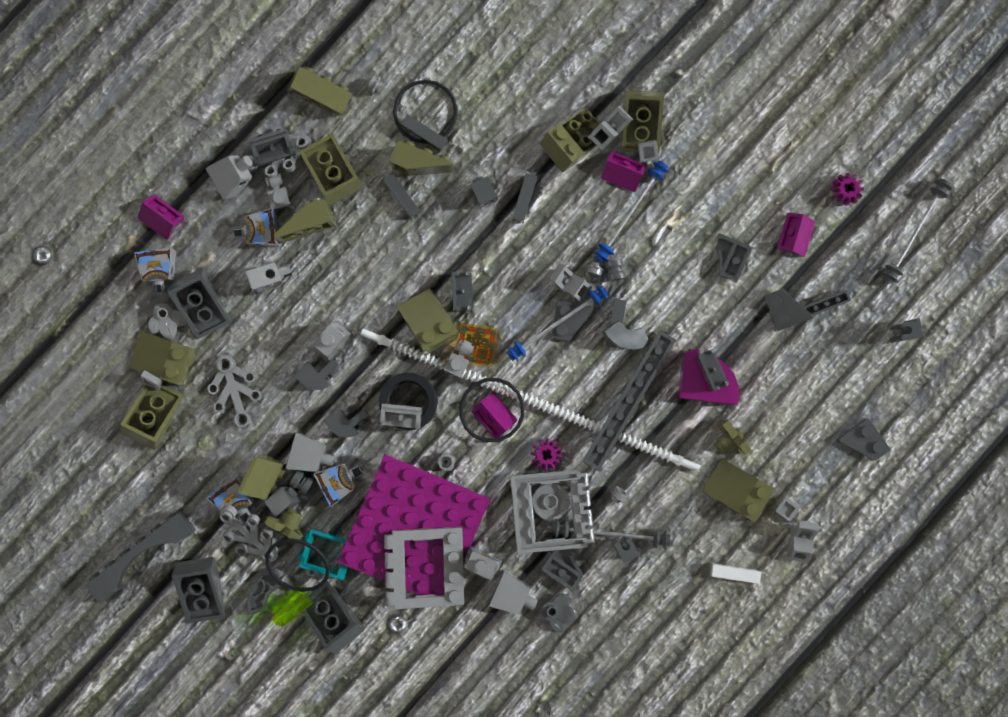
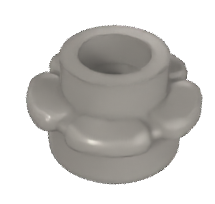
M373 76L367 90L372 92V95L375 92L379 93L383 83L380 82V77L376 78Z
M591 262V265H587L586 273L590 276L600 278L602 273L605 272L599 263Z
M442 453L437 458L440 470L451 471L454 468L456 460L450 453Z
M616 486L610 490L612 493L610 497L617 504L620 502L625 503L628 495L623 489Z

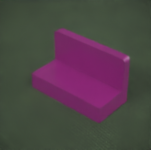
M611 151L601 179L636 192L646 165Z
M154 194L142 203L138 219L168 240L173 229L183 222L184 216Z
M787 213L777 249L793 252L800 257H805L815 221L804 214Z
M494 392L488 395L471 411L495 439L499 438L518 421Z

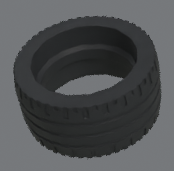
M401 373L393 376L385 383L380 392V411L382 404H390V396L397 386L404 383H414L425 391L427 397V407L421 415L420 428L428 424L435 415L438 404L437 394L433 385L426 378L415 373ZM393 426V427H395V428H397V429H400V430H406V431L416 430V428H406V427H396V426Z

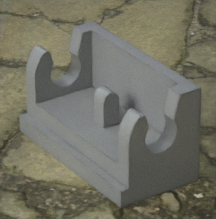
M382 404L381 425L420 429L422 407Z

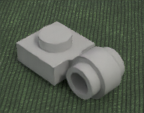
M278 173L275 178L265 177L268 188L272 187L273 189L267 192L271 208L276 211L291 207L287 188H279L283 184L281 174Z
M460 340L456 347L459 355L452 353L443 371L461 379L469 364V360L464 357H470L474 346L471 345L472 343Z

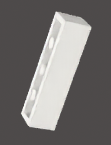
M711 564L710 575L712 577L760 584L761 571Z

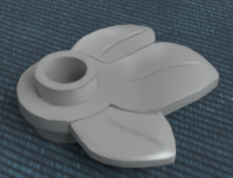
M160 303L155 306L153 310L154 316L148 323L151 334L160 331L169 340L175 338L178 326L187 325L180 311L173 310L166 303ZM164 310L166 316H161L159 311Z

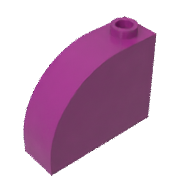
M688 349V352L683 353L678 398L738 405V383L734 373L727 364L718 359L729 385L710 392L695 356L700 354V350Z

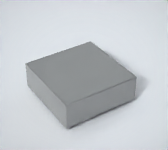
M657 140L638 142L640 163L659 160Z
M145 370L141 374L142 382L159 391L162 387V380Z
M784 495L772 511L789 523L800 507Z

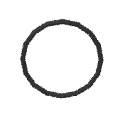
M424 79L412 82L400 91L395 99L393 116L395 124L403 136L413 142L428 144L422 139H416L407 134L399 124L397 108L404 92L415 85L423 83L436 85L446 91L452 100L454 115L451 125L441 135L443 137L447 136L456 124L458 108L455 97L447 87L437 81Z
M484 378L473 383L464 392L459 404V418L464 429L473 438L486 443L500 442L510 438L520 428L524 418V401L519 390L510 382L500 378ZM484 382H500L508 385L517 394L521 404V416L517 426L509 434L496 439H486L476 435L468 428L463 417V404L467 394L475 386Z
M294 538L282 539L272 544L266 552L265 565L269 574L279 584L290 590L300 592L314 591L322 587L329 578L330 566L326 556L317 547L306 541ZM293 542L303 544L313 549L322 558L326 567L325 577L321 583L313 587L300 588L291 586L280 580L273 573L269 564L270 553L282 543Z

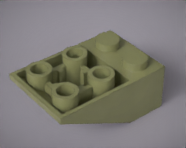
M585 107L549 131L539 144L559 169L565 172L597 147L588 136L600 123Z
M398 140L389 161L394 170L409 176L451 173L454 171L453 163L450 162L451 159L441 154L438 157L432 154L433 151L424 147L422 149L414 147L415 144L408 140H404V142Z

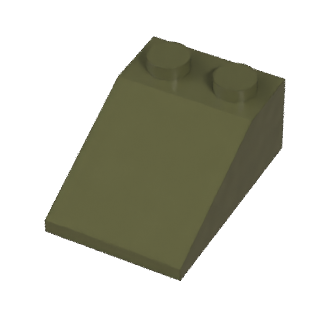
M625 90L624 110L633 120L623 129L621 152L639 153L638 142L657 140L659 154L664 105L663 92Z
M333 133L299 151L329 206L363 188Z
M321 198L310 200L309 204H305L274 234L275 239L280 243H285L336 227L329 204L325 199L321 200Z
M430 288L396 306L424 356L458 338L457 329Z
M141 331L129 367L141 372L145 370L159 379L176 385H184L196 349Z
M163 384L159 391L145 385L121 422L120 434L156 450L169 428L184 395Z
M266 454L254 456L237 493L267 500L278 490L276 484L279 479H283L286 473V469H284L286 464Z
M721 458L702 491L755 523L775 489Z

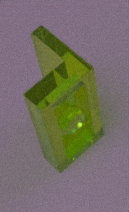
M292 590L270 608L274 614L272 620L275 625L284 627L313 602L306 592Z

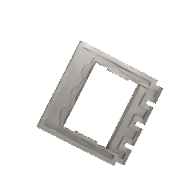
M580 470L510 476L518 554L585 548L587 543H595L593 529L585 528V526L593 525L591 509L584 510L583 506H591L590 491H582V487L589 486L588 473H580ZM569 480L575 538L547 539L546 541L536 542L531 484H551Z
M462 527L392 530V534L384 535L385 549H392V552H385V569H393V571L385 572L386 588H393V590L386 591L387 606H394V609L464 605ZM443 539L445 595L427 594L406 597L404 541Z

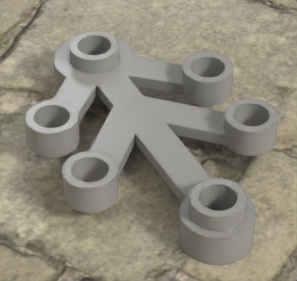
M276 127V128L273 130V132L278 131V130H281V129H283V128H282V127ZM259 133L255 136V138L265 134ZM290 135L295 155L285 161V158L274 161L272 165L265 168L267 177L275 178L282 162L285 171L293 172L301 156L299 151L312 144L310 137L307 135H300L298 137ZM246 155L252 161V166L248 170L249 172H254L258 167L257 160L251 155ZM270 170H274L272 174H268Z
M223 355L218 358L216 362L218 372L213 382L207 387V391L210 394H218L220 392L219 385L225 376L227 384L218 401L213 404V410L217 413L224 412L226 409L225 403L231 394L237 413L234 416V423L238 427H246L250 424L251 417L244 411L239 392L249 396L253 401H259L262 398V393L259 390H253L235 381L233 373L243 377L247 383L255 382L257 377L254 372H247L236 366L235 360L231 356ZM228 361L229 367L225 369L223 364ZM248 374L253 375V379L251 381L247 379ZM213 385L217 387V390L214 393L211 391V387ZM254 392H258L259 397L257 399L253 398ZM219 403L222 405V409L220 411H218L216 408L217 404ZM242 416L246 417L245 423H242L240 421V418Z
M231 505L223 506L219 513L221 521L225 523L230 522L242 534L227 530L221 537L222 541L227 544L232 543L233 540L254 544L256 547L239 543L235 552L239 556H245L247 553L260 555L265 560L266 552L272 545L273 530L269 527L263 528L260 533L261 538L264 540L263 543L259 539L258 523L260 518L257 515H249L246 521L250 527L249 530L236 518L237 510ZM277 547L269 555L270 562L275 561L278 557Z

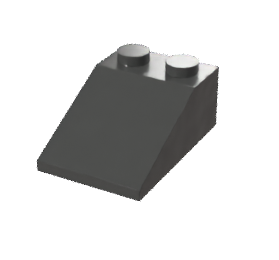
M204 268L169 284L167 293L197 339L231 323V319Z
M209 557L177 562L172 573V579L187 623L225 618L221 582L215 558Z
M326 581L322 587L316 589L298 604V607L325 650L335 655L365 631L355 613L329 581Z

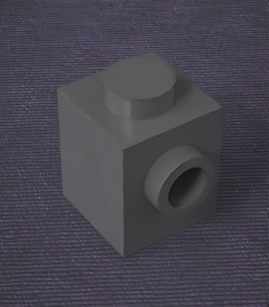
M479 176L472 180L473 183L470 186L480 208L498 200L488 176L484 178Z
M287 486L280 487L265 501V504L275 517H280L289 507L294 508L300 500L297 497L296 491Z

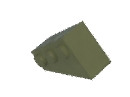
M306 66L303 68L299 67L294 72L286 89L287 93L291 94L294 92L302 96L301 99L309 100L317 104L318 107L338 116L344 113L352 93L348 92L349 89L347 87L331 83L332 80L324 75H321V77L314 74V70Z

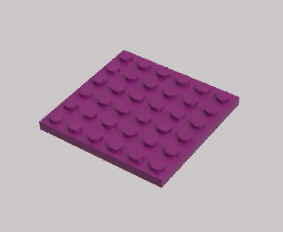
M384 453L337 562L385 581V572L393 571V569H385V552H392V549H385L384 535L392 534V530L462 527L464 561L491 499ZM443 539L404 541L406 590L417 595H445Z

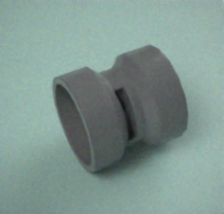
M622 259L604 262V267L608 270L607 282L626 278L625 272L621 269L623 266Z
M298 470L291 479L289 487L298 489L302 495L306 496L312 488L315 479L305 476L304 472Z

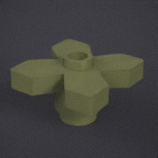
M721 420L716 424L723 434L716 439L717 441L714 445L722 455L729 454L734 449L740 455H747L752 451L749 445L742 439V433L737 428H734L728 420Z
M290 507L287 511H284L282 517L268 516L264 522L265 525L277 530V533L285 538L304 540L306 531L298 527L302 521V514Z

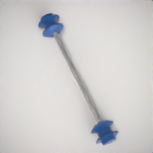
M662 161L653 162L655 167L648 169L649 175L652 178L608 244L598 243L600 249L593 251L595 254L594 258L601 263L609 261L607 258L609 255H614L613 249L610 247L654 180L663 181L664 177L662 175L669 173L667 170L668 166Z
M596 285L597 289L595 291L589 289L590 299L525 344L521 345L519 342L514 341L515 346L512 348L507 346L509 350L506 353L512 361L516 359L519 362L518 357L521 355L526 357L524 348L592 301L597 305H601L600 300H608L606 297L609 295L603 285L600 287Z

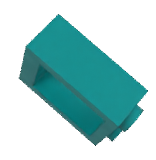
M312 528L310 532H306L303 541L313 545L315 536L345 544L347 538ZM305 546L304 551L301 550L298 556L299 567L325 575L326 567L308 562L312 549ZM340 564L339 570L330 568L329 576L344 580L349 567Z

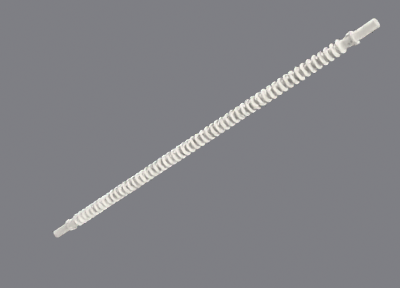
M362 329L360 334L363 337L378 342L377 344L388 346V349L398 350L399 354L403 352L404 356L408 354L409 358L413 356L414 360L418 358L419 362L424 361L425 364L430 363V366L435 365V368L440 367V370L444 369L447 363L445 359L442 361L440 357L437 359L435 355L430 356V353L424 356L420 349L415 350V347L410 348V345L400 344L399 340L395 342L394 338L390 340L385 335H378L366 329ZM465 370L461 379L465 377L466 381L470 379L471 383L487 378V376L482 377L481 374L477 375L476 372L472 373L471 370ZM484 382L481 384V387L486 386V389L491 388V391L496 390V393L501 392V395L506 394L507 397L511 396L512 399L516 398L519 401L517 394L511 388H508L507 385L497 382ZM520 391L523 401L528 406L531 404L533 408L536 406L538 410L541 408L543 412L546 410L548 414L553 413V416L558 415V418L563 417V420L568 419V422L573 421V424L583 425L584 429L588 427L589 431L593 429L594 433L599 432L603 426L600 425V422L595 423V420L590 421V418L585 419L584 415L580 417L579 413L575 415L574 411L570 413L569 409L565 411L564 407L553 406V403L548 404V401L543 402V399L538 400V397L533 398V395L528 396V393L523 394V391ZM625 432L621 433L618 438L620 443L625 442V445L635 446L636 450L640 448L641 452L645 450L646 454L650 452L651 456L655 454L656 458L661 457V460L666 459V462L671 461L677 466L681 465L696 472L700 469L701 465L684 459L681 455H674L672 451L667 452V449L662 450V447L657 448V445L652 446V443L642 442L640 438L637 440L635 436L632 438L630 434L627 436Z

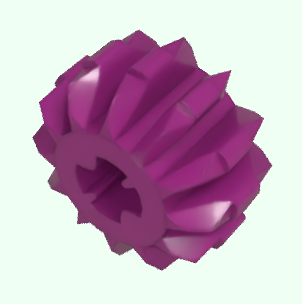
M846 173L845 176L840 174L837 176L838 180H833L832 182L834 187L830 188V191L836 193L832 198L838 197L837 203L841 204L844 201L845 206H848L850 202L852 204L857 203V199L863 196L860 192L864 191V187L859 186L863 180L856 181L857 175L851 177L850 173ZM846 186L850 188L848 189L850 190V192L848 193L845 191L847 188H844Z
M546 438V445L540 439L538 440L541 445L540 448L535 444L533 445V448L538 451L530 452V455H537V458L532 459V463L539 460L540 462L537 464L538 469L544 464V471H547L548 464H550L552 470H554V461L558 465L561 464L556 457L561 458L563 454H557L556 452L560 451L562 447L559 446L554 449L553 447L557 441L554 440L550 446L549 438ZM547 449L551 450L550 455H552V457L550 459L547 458V460H544V455L542 454V451H547Z

